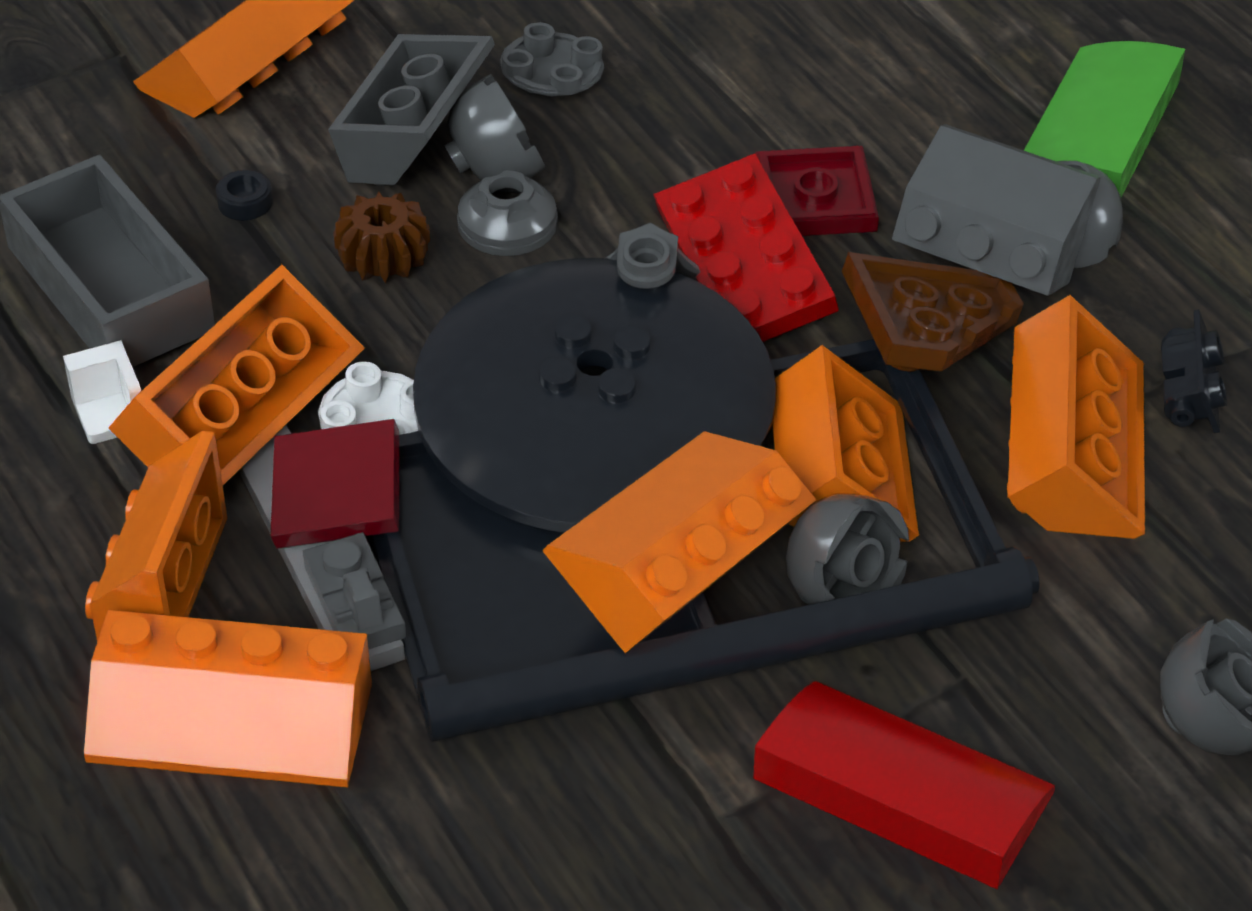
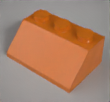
M821 345L775 378L776 404L773 419L775 450L817 499L814 503L835 494L865 495L886 501L901 512L908 527L909 541L900 538V542H910L919 536L904 418L900 405L896 399ZM806 508L802 513H800L796 518H794L789 524L794 527L798 519L808 508Z
M199 432L151 464L139 490L133 489L130 492L126 504V521L120 535L114 534L110 538L106 551L105 570L100 581H93L86 596L85 612L88 619H93L97 642L108 610L189 617L228 519L214 432Z

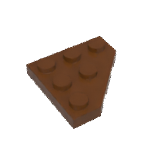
M848 252L842 269V274L885 364L907 372H914L918 369L945 370L1015 325L1024 305L1011 282L973 269Z

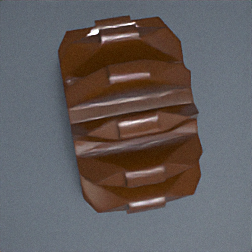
M378 191L376 197L370 199L357 195L354 205L340 208V217L335 222L336 230L333 232L335 249H338V256L344 264L345 271H358L362 281L368 280L373 276H381L386 283L391 275L397 274L408 278L411 267L416 268L424 265V257L430 242L429 224H426V216L423 215L419 202H405L402 192L392 197H383L380 191Z

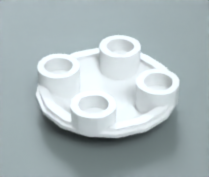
M357 362L350 365L346 370L345 378L336 382L323 395L318 410L321 429L395 419L399 435L418 431L414 414V380L403 374L382 371L371 362Z

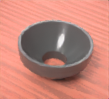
M503 170L498 175L483 178L469 188L461 197L457 213L458 231L471 247L484 253L499 256L529 253L546 244L556 232L558 214L555 199L551 192L542 184L526 177L525 174L512 170ZM503 192L521 193L515 198L506 200L492 195Z

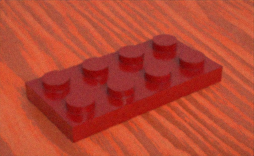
M755 153L653 194L657 209L671 234L678 236V248L699 266L701 272L696 276L697 279L695 281L700 282L730 302L750 322L759 334L762 342L839 311L832 288Z

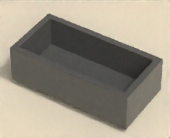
M100 154L0 195V211L8 248L89 348L121 340L132 367H135L202 337L215 325L208 278Z

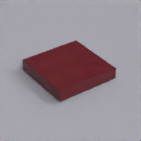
M863 146L755 152L802 236L878 232L879 216Z
M395 419L274 436L270 536L276 549L334 541L362 532L364 536L399 531V429Z

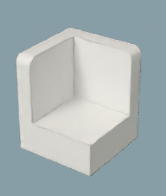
M122 341L63 356L71 398L89 443L96 444L117 438L108 427L132 399L141 392L140 384Z

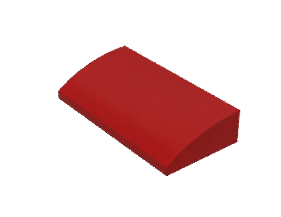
M817 681L807 685L785 706L755 745L754 780L997 890L1050 801L1055 789V785Z

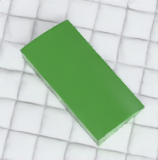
M1113 41L1080 47L1024 151L1053 161H1079L1092 165L1108 175L1122 197L1180 82L1185 49L1165 44L1138 41Z

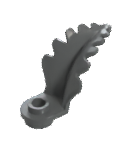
M652 223L620 233L618 248L606 257L611 260H617V272L620 278L627 284L637 288H655L664 285L671 280L675 272L696 280V276L701 272L699 266L678 248V236Z

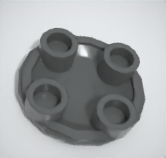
M531 23L524 28L523 37L517 38L504 48L500 58V66L503 75L513 85L530 93L546 96L573 95L589 89L600 80L604 70L602 60L603 46L594 37H576L570 34L555 32L554 28L547 23Z

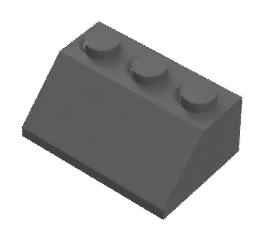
M398 34L328 129L348 183H367L384 186L395 185L429 141L495 44L492 36Z
M943 124L937 131L906 186L892 240L1049 296L1070 282L1101 177Z

